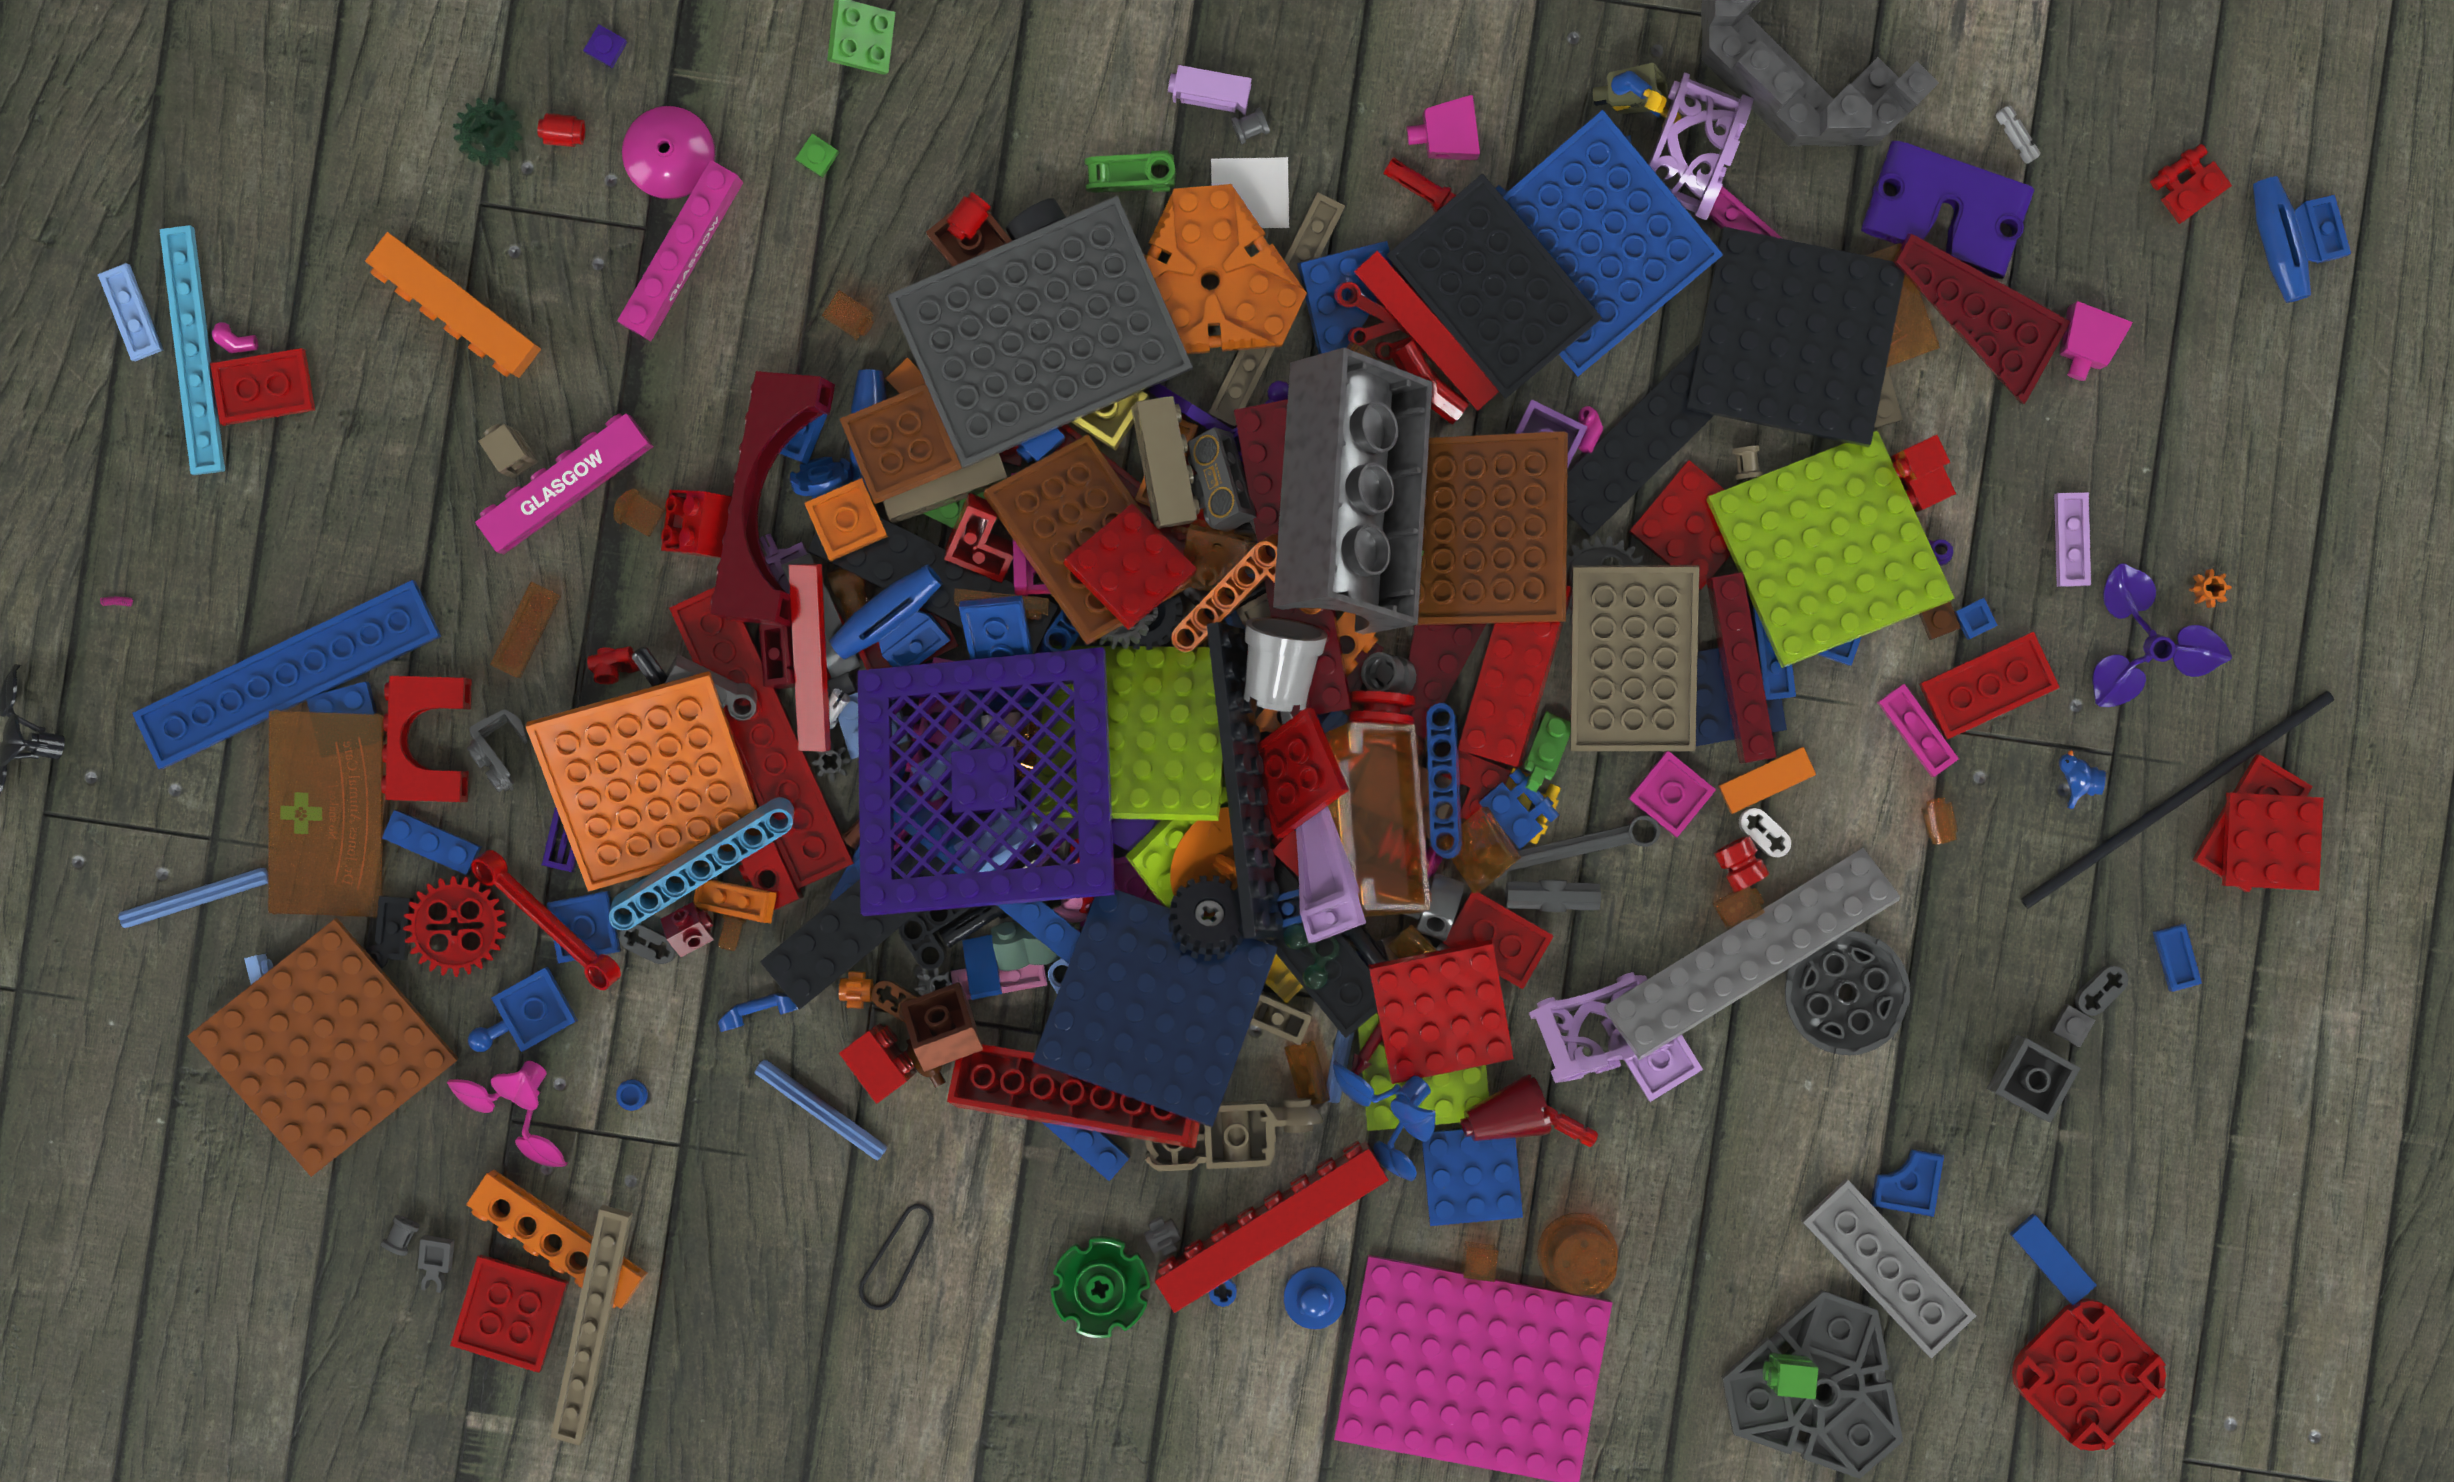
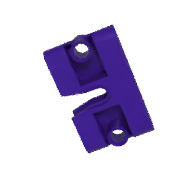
M1891 141L1878 181L1872 189V198L1861 231L1902 246L1908 234H1913L1924 240L1936 222L1942 203H1948L1952 206L1954 214L1948 229L1946 253L1989 277L2003 279L2017 239L2023 233V222L2035 189L2027 184L1902 141ZM1883 183H1890L1894 186L1895 196H1888L1884 193ZM2001 223L2010 226L2012 230L2011 237H2006L2001 233Z

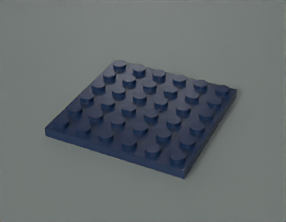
M1115 889V895L1094 897L1032 1061L1213 1128L1278 947L1256 939L1244 938L1240 946L1237 944L1236 950L1231 955L1226 951L1225 957L1218 960L1216 954L1212 955L1211 961H1204L1203 954H1199L1198 958L1195 959L1191 957V950L1188 949L1183 953L1180 950L1181 943L1175 944L1173 942V932H1169L1168 929L1169 908Z

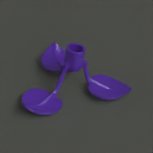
M2125 563L2118 564L2109 574L2103 591L2104 604L2109 613L2115 618L2123 619L2132 614L2135 620L2148 633L2149 637H2147L2143 645L2145 656L2136 658L2130 663L2123 655L2113 654L2104 657L2097 663L2093 671L2092 683L2095 703L2099 707L2119 706L2140 694L2145 686L2146 676L2142 670L2135 667L2137 664L2150 662L2152 659L2165 662L2173 657L2175 667L2182 674L2198 677L2210 673L2232 659V655L2224 641L2212 630L2201 625L2183 627L2177 635L2178 644H2174L2168 637L2156 634L2155 630H2152L2138 613V611H2145L2152 606L2156 597L2155 584L2147 574Z

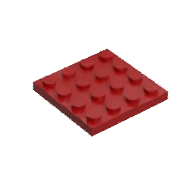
M1492 940L1368 965L1392 1084L1408 1081L1413 1075L1424 1078L1514 1059Z

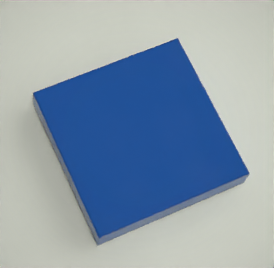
M610 891L547 903L548 910L597 955L621 951L617 929L609 921V912L612 904ZM554 940L558 963L574 961L575 959Z

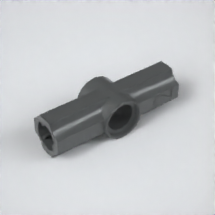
M1567 880L1506 882V908L1539 909V911L1566 912V909L1600 910L1601 890L1599 883H1567Z

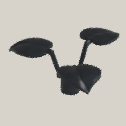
M14 664L0 689V716L5 717L7 715L9 717L4 727L3 741L0 745V794L6 781L7 764L11 760L23 758L38 759L39 756L59 760L65 744L63 735L45 732V727L37 726L14 713L13 705L17 694V670L21 666L19 664ZM19 723L34 730L35 733H29L27 740H24ZM25 747L27 751H31L20 753Z

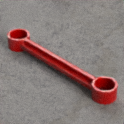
M486 850L472 861L471 868L475 877L484 885L491 886L494 884L578 961L585 968V976L593 987L599 990H606L620 978L621 971L615 960L608 955H597L508 873L507 864L499 853L494 850Z

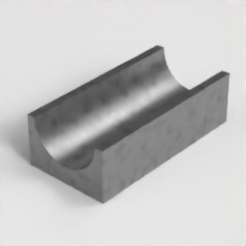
M1340 348L1290 362L1273 607L1281 610L1323 608L1356 614L1355 632L1360 634L1418 625L1432 395L1431 381L1347 348Z

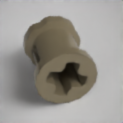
M1759 445L1732 449V454L1736 455L1738 474L1735 475L1736 480L1753 479L1763 475V472L1759 471L1757 452L1760 451Z

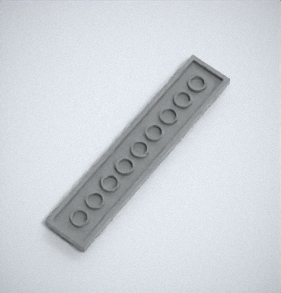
M1862 848L1604 1006V1011L1637 1058L1641 1060L1899 901L1900 895L1866 850Z

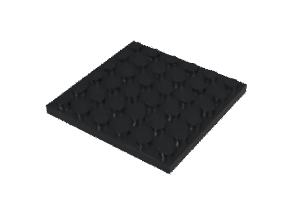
M1723 227L1718 248L1724 255L1715 262L1686 409L1869 447L1872 442L1905 274L1893 261Z

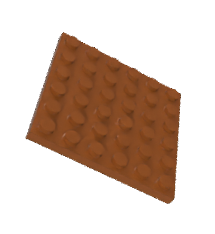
M1567 432L1429 438L1422 545L1424 553L1421 562L1418 625L1566 622Z
M337 917L187 1036L311 1177L459 1059Z

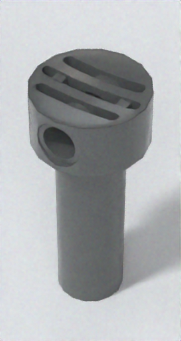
M1347 857L1361 892L1358 894L1359 900L1418 919L1416 932L1446 941L1462 897L1464 882L1434 873L1430 884Z

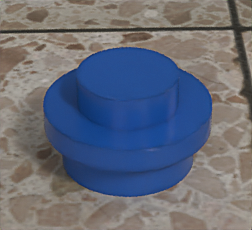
M635 1079L624 1081L616 1091L618 1104L623 1109L629 1111L640 1109L648 1098L645 1085Z

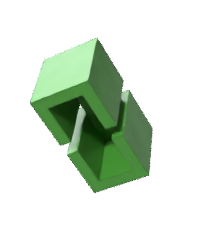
M1769 1354V1362L1765 1361L1763 1366V1379L1767 1381V1385L1773 1389L1777 1396L1816 1399L1818 1367L1807 1356Z

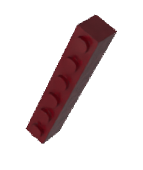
M1743 572L1710 578L1706 582L1739 763L1776 758Z

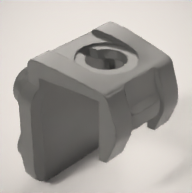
M505 709L471 726L469 731L473 740L470 741L471 745L467 747L470 756L479 768L484 765L486 767L489 766L490 770L485 772L498 793L503 789L505 792L507 790L513 791L514 782L510 778L511 774L484 738L508 722L523 743L526 744L528 742L521 720Z

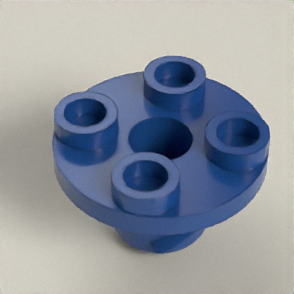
M1310 1266L1300 1269L1290 1276L1285 1286V1309L1290 1318L1304 1328L1322 1329L1330 1326L1340 1317L1345 1307L1346 1295L1341 1280L1333 1271L1324 1267Z

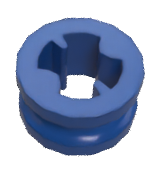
M1231 1279L1223 1283L1226 1289L1232 1290L1231 1295L1227 1294V1299H1220L1219 1294H1214V1289L1209 1292V1297L1215 1305L1225 1307L1234 1302L1237 1289Z

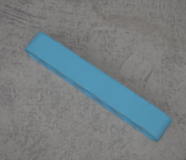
M783 797L770 800L614 897L609 912L610 924L618 930L631 929L786 834L793 825V804ZM782 812L787 817L783 820H778L772 814ZM755 828L761 833L757 836H752L746 830ZM729 844L735 849L731 852H726L720 846ZM698 860L706 861L709 864V866L698 867L697 865H695L694 862ZM672 876L680 877L683 880V882L673 883L668 878ZM643 893H654L657 898L648 899L643 896ZM626 908L631 911V914H620L617 909Z

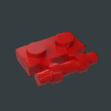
M2199 144L2193 150L2187 149L2180 155L2178 161L2171 166H2164L2158 171V175L2150 181L2155 190L2158 191L2163 186H2166L2170 191L2161 201L2178 224L2184 222L2232 186L2214 161L2205 167L2201 165L2200 159L2208 154L2207 149L2202 144ZM2188 169L2192 177L2181 184L2177 176Z

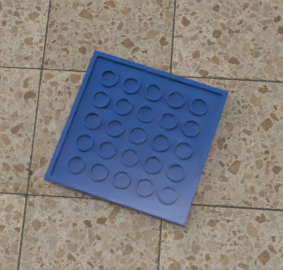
M1601 110L1502 196L1602 317L1601 320L1559 354L1577 377L1724 255L1604 110Z

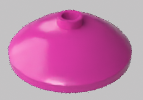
M662 106L643 113L631 124L624 137L622 159L628 176L642 191L661 199H677L691 194L709 161H715V145L709 129L695 114L679 107ZM664 143L669 144L668 152L661 153L660 146Z

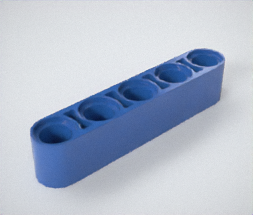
M1438 703L1430 707L1426 717L1430 842L1432 848L1439 856L1449 859L1458 855L1462 846L1459 750H1457L1459 746L1458 720L1450 706ZM1445 712L1450 714L1448 724L1445 726L1435 725L1434 720L1439 713ZM1442 743L1451 745V751L1446 757H1438L1435 754L1437 746ZM1441 774H1450L1452 776V782L1447 788L1437 787L1436 781ZM1445 804L1451 805L1453 807L1451 817L1448 819L1438 818V809ZM1450 835L1454 838L1452 848L1446 851L1439 849L1438 843L1440 838Z

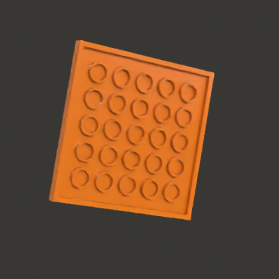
M710 671L526 723L528 735L588 892L650 875L757 809ZM755 828L746 830L752 836H757L761 833ZM729 844L720 846L726 852H731L735 849Z

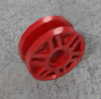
M1384 691L1350 692L1351 701L1363 705V710L1349 712L1348 720L1350 722L1390 727H1409L1414 725V717L1400 712L1401 708L1414 706L1416 697Z

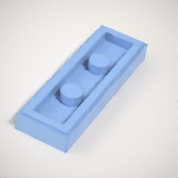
M125 263L99 273V280L130 359L138 361L163 351L130 264Z

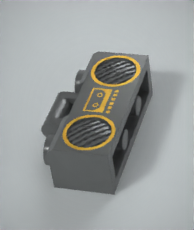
M1214 427L1188 441L1187 446L1190 453L1188 455V462L1192 469L1197 472L1193 476V484H1190L1192 494L1197 497L1199 508H1206L1204 518L1211 528L1229 532L1256 518V511L1249 496L1246 477L1233 433Z

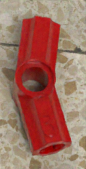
M1414 339L1405 341L1391 350L1389 354L1398 369L1432 382L1431 409L1452 425L1458 421L1469 406V402L1439 380L1438 375L1429 367Z

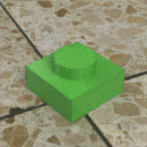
M811 134L795 160L823 178L838 156L839 151L814 134Z

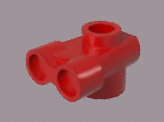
M631 646L616 649L605 647L598 649L596 655L588 656L587 665L588 669L594 674L593 680L599 684L609 685L619 681V672L631 673L641 671L632 659L633 648Z

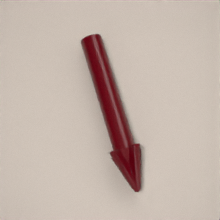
M1379 1022L1359 1055L1354 1053L1351 1071L1356 1075H1359L1372 1065L1369 1063V1060L1383 1039Z

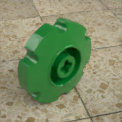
M1108 1236L1090 1237L1087 1248H1081L1075 1243L1062 1254L1055 1266L1053 1274L1059 1277L1060 1283L1051 1287V1298L1054 1308L1063 1322L1069 1319L1075 1320L1077 1322L1076 1332L1084 1336L1108 1338L1112 1336V1328L1115 1326H1120L1124 1331H1127L1141 1318L1147 1307L1148 1300L1141 1295L1143 1290L1150 1288V1276L1147 1266L1139 1253L1135 1252L1133 1255L1126 1254L1124 1252L1125 1242ZM1100 1280L1101 1284H1108L1105 1293H1101L1099 1289L1094 1290L1096 1281Z

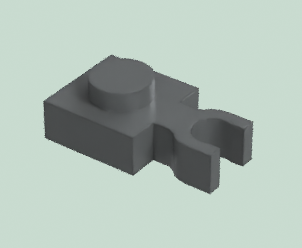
M424 1235L420 1239L418 1269L427 1270L426 1276L422 1279L421 1290H426L429 1287L430 1280H434L437 1283L436 1292L441 1293L445 1289V1276L443 1273H448L452 1269L455 1240Z

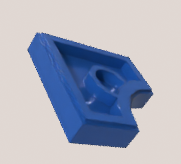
M1911 1149L1907 1161L1899 1169L1889 1174L1875 1175L1871 1199L1872 1206L1934 1217L1944 1155Z

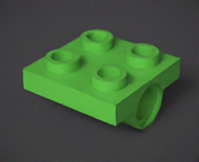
M834 0L827 61L882 75L889 72L896 12L851 0Z

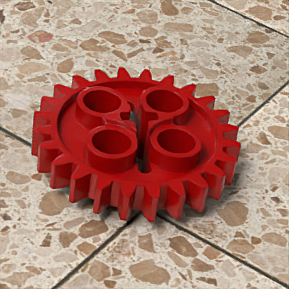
M452 876L450 885H446L443 878H439V888H435L430 883L426 884L429 893L426 895L418 891L416 894L421 901L419 903L409 902L410 907L415 910L414 913L404 914L405 918L412 921L411 925L403 927V930L412 932V936L408 937L405 943L414 942L416 945L410 954L418 952L422 954L418 962L419 964L429 960L431 962L429 971H433L437 966H441L442 976L447 973L449 968L453 969L455 977L459 976L460 968L463 967L468 975L471 974L472 964H475L480 969L484 968L481 959L484 957L492 961L494 958L489 951L491 949L500 951L501 947L495 941L496 939H505L506 937L503 933L498 932V928L507 925V922L498 921V916L505 913V910H495L494 908L500 899H488L492 891L490 888L483 893L480 892V881L475 883L473 887L469 886V877H465L462 884H458L456 876ZM467 901H473L479 906V914L476 918L469 919L463 915L462 906ZM439 902L447 907V915L443 920H436L431 916L430 908L434 903ZM453 917L457 918L458 923L482 922L484 924L482 928H462L458 930V935H454L452 929H427L428 924H449L452 922ZM473 932L480 937V945L477 949L471 950L464 946L463 937L466 933ZM439 933L447 937L448 947L445 950L437 951L432 947L431 939L435 934Z

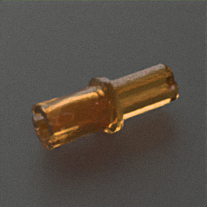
M723 914L722 918L725 920L718 946L724 950L735 951L742 925L746 924L747 920Z

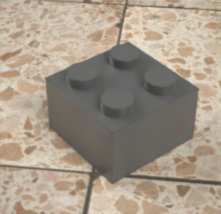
M2016 1035L1986 1089L2034 1116L2051 1123L2081 1068L2035 1042Z

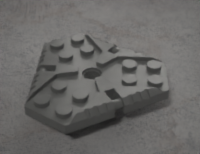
M1821 1289L1791 1317L1786 1319L1783 1324L1776 1328L1778 1332L1773 1337L1763 1339L1759 1345H1756L1752 1351L1748 1352L1744 1358L1740 1359L1721 1376L1732 1433L1738 1437L1790 1455L1792 1451L1801 1453V1457L1804 1460L1860 1479L1903 1442L1892 1382L1886 1379L1885 1370H1889L1879 1313L1876 1308ZM1787 1341L1792 1348L1785 1354L1807 1356L1818 1367L1817 1386L1824 1383L1828 1384L1829 1389L1826 1395L1819 1398L1816 1397V1399L1777 1396L1773 1389L1767 1385V1381L1763 1379V1366L1765 1361L1769 1362V1354H1781L1778 1348ZM1873 1373L1874 1381L1865 1382L1864 1374ZM1800 1430L1807 1432L1804 1441L1797 1439Z

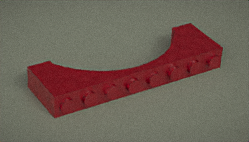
M755 372L754 381L750 389L749 409L745 416L743 441L739 447L738 468L733 480L732 500L728 506V522L726 532L722 538V554L716 570L717 580L715 591L711 597L710 614L726 620L791 627L790 594L785 592L771 573L760 545L758 508L768 472L784 446L807 424L822 414L830 415L835 384L821 376Z

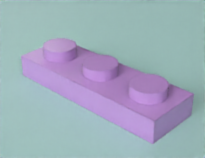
M2089 493L2054 494L2057 587L2090 586Z

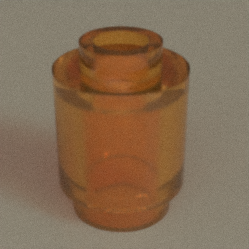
M1944 797L1926 801L1927 806L1921 808L1927 837L1931 838L1932 844H1942L1957 840L1956 832H1958V826L1952 802H1945Z

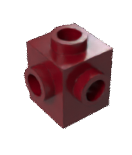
M694 902L660 919L666 940L680 957L714 940L710 930L713 922L706 910L700 911Z

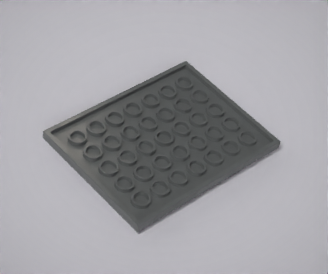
M1118 196L887 295L963 469L1193 369Z

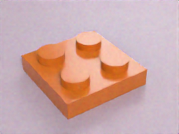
M862 478L804 503L830 562L888 537Z

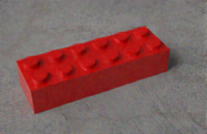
M1566 586V613L1572 596V588L1570 586ZM1564 622L1494 624L1457 750L1521 768Z

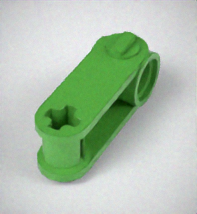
M1168 150L1151 151L1150 154L1095 156L1084 160L1085 165L1088 166L1089 184L1086 185L1087 192L1102 193L1142 190L1170 192L1171 188L1175 187L1177 173L1174 165V155L1169 154ZM1158 165H1165L1169 168L1168 174L1163 178H1156L1152 174L1153 169ZM1098 169H1100V180H1098Z

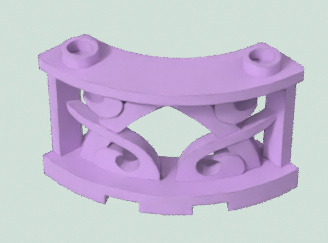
M1684 72L1681 81L1674 80L1667 98L1671 99L1672 102L1648 164L1655 172L1660 167L1667 169L1668 175L1663 181L1671 179L1678 173L1680 179L1675 187L1670 189L1671 192L1686 209L1695 212V216L1707 220L1723 185L1722 179L1727 170L1723 166L1724 164L1731 166L1740 143V134L1746 126L1754 98L1742 94L1740 99L1693 81L1689 79L1690 74ZM1685 96L1694 100L1693 107L1686 105ZM1700 102L1706 104L1705 111H1701ZM1679 110L1685 117L1673 124ZM1712 121H1717L1715 128L1718 126L1724 128V135L1714 133ZM1705 122L1706 135L1709 141L1720 149L1719 154L1706 153L1700 155L1688 166L1680 149L1678 134L1695 124ZM1667 140L1670 156L1660 157ZM1700 163H1706L1710 167V172L1706 175L1701 173V168L1697 171L1696 175L1692 171ZM1685 184L1699 200L1680 193L1678 190Z
M1634 972L1627 973L1616 979L1617 983L1591 993L1563 1000H1555L1554 997L1547 998L1537 1003V1009L1529 1012L1531 1019L1537 1020L1556 1068L1551 1071L1555 1083L1581 1079L1590 1072L1599 1074L1621 1067L1619 1060L1629 1061L1633 1057H1637L1628 1044L1624 1045L1618 1041L1620 1032L1617 1028L1610 1035L1608 1041L1609 1052L1606 1053L1593 1040L1586 1037H1578V1033L1589 1013L1609 1018L1604 1011V1006L1607 1004L1601 1003V1001L1611 998L1610 1002L1646 981V976L1634 975ZM1577 1010L1575 1015L1572 1017V1015L1569 1012ZM1554 1016L1560 1017L1563 1024L1556 1023ZM1560 1032L1567 1033V1036H1562ZM1670 1041L1669 1043L1665 1044L1664 1046H1662L1661 1048L1657 1049L1649 1055H1652L1674 1045V1041ZM1577 1045L1588 1047L1591 1051V1056H1585L1582 1052L1584 1047L1577 1048Z

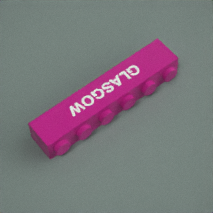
M712 160L709 161L617 321L650 342L652 341L741 188L743 181L738 175Z
M627 413L623 416L621 414L613 416L605 423L607 427L598 434L592 432L580 441L582 445L573 452L567 450L555 459L557 463L548 470L542 468L530 477L531 482L523 488L517 486L505 495L506 500L498 506L492 504L480 513L481 518L475 523L497 553L506 554L654 446L632 416Z

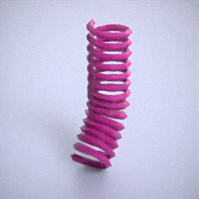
M112 596L100 598L102 606L114 605L115 603V605L131 607L133 604L131 597L114 596L113 598Z

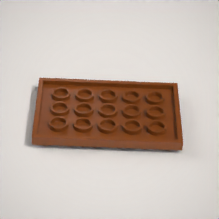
M1089 435L1078 439L984 490L983 496L1086 645L1123 625L1063 564L1064 559L1132 503L1145 516ZM1191 579L1186 581L1164 601L1189 588L1192 583Z

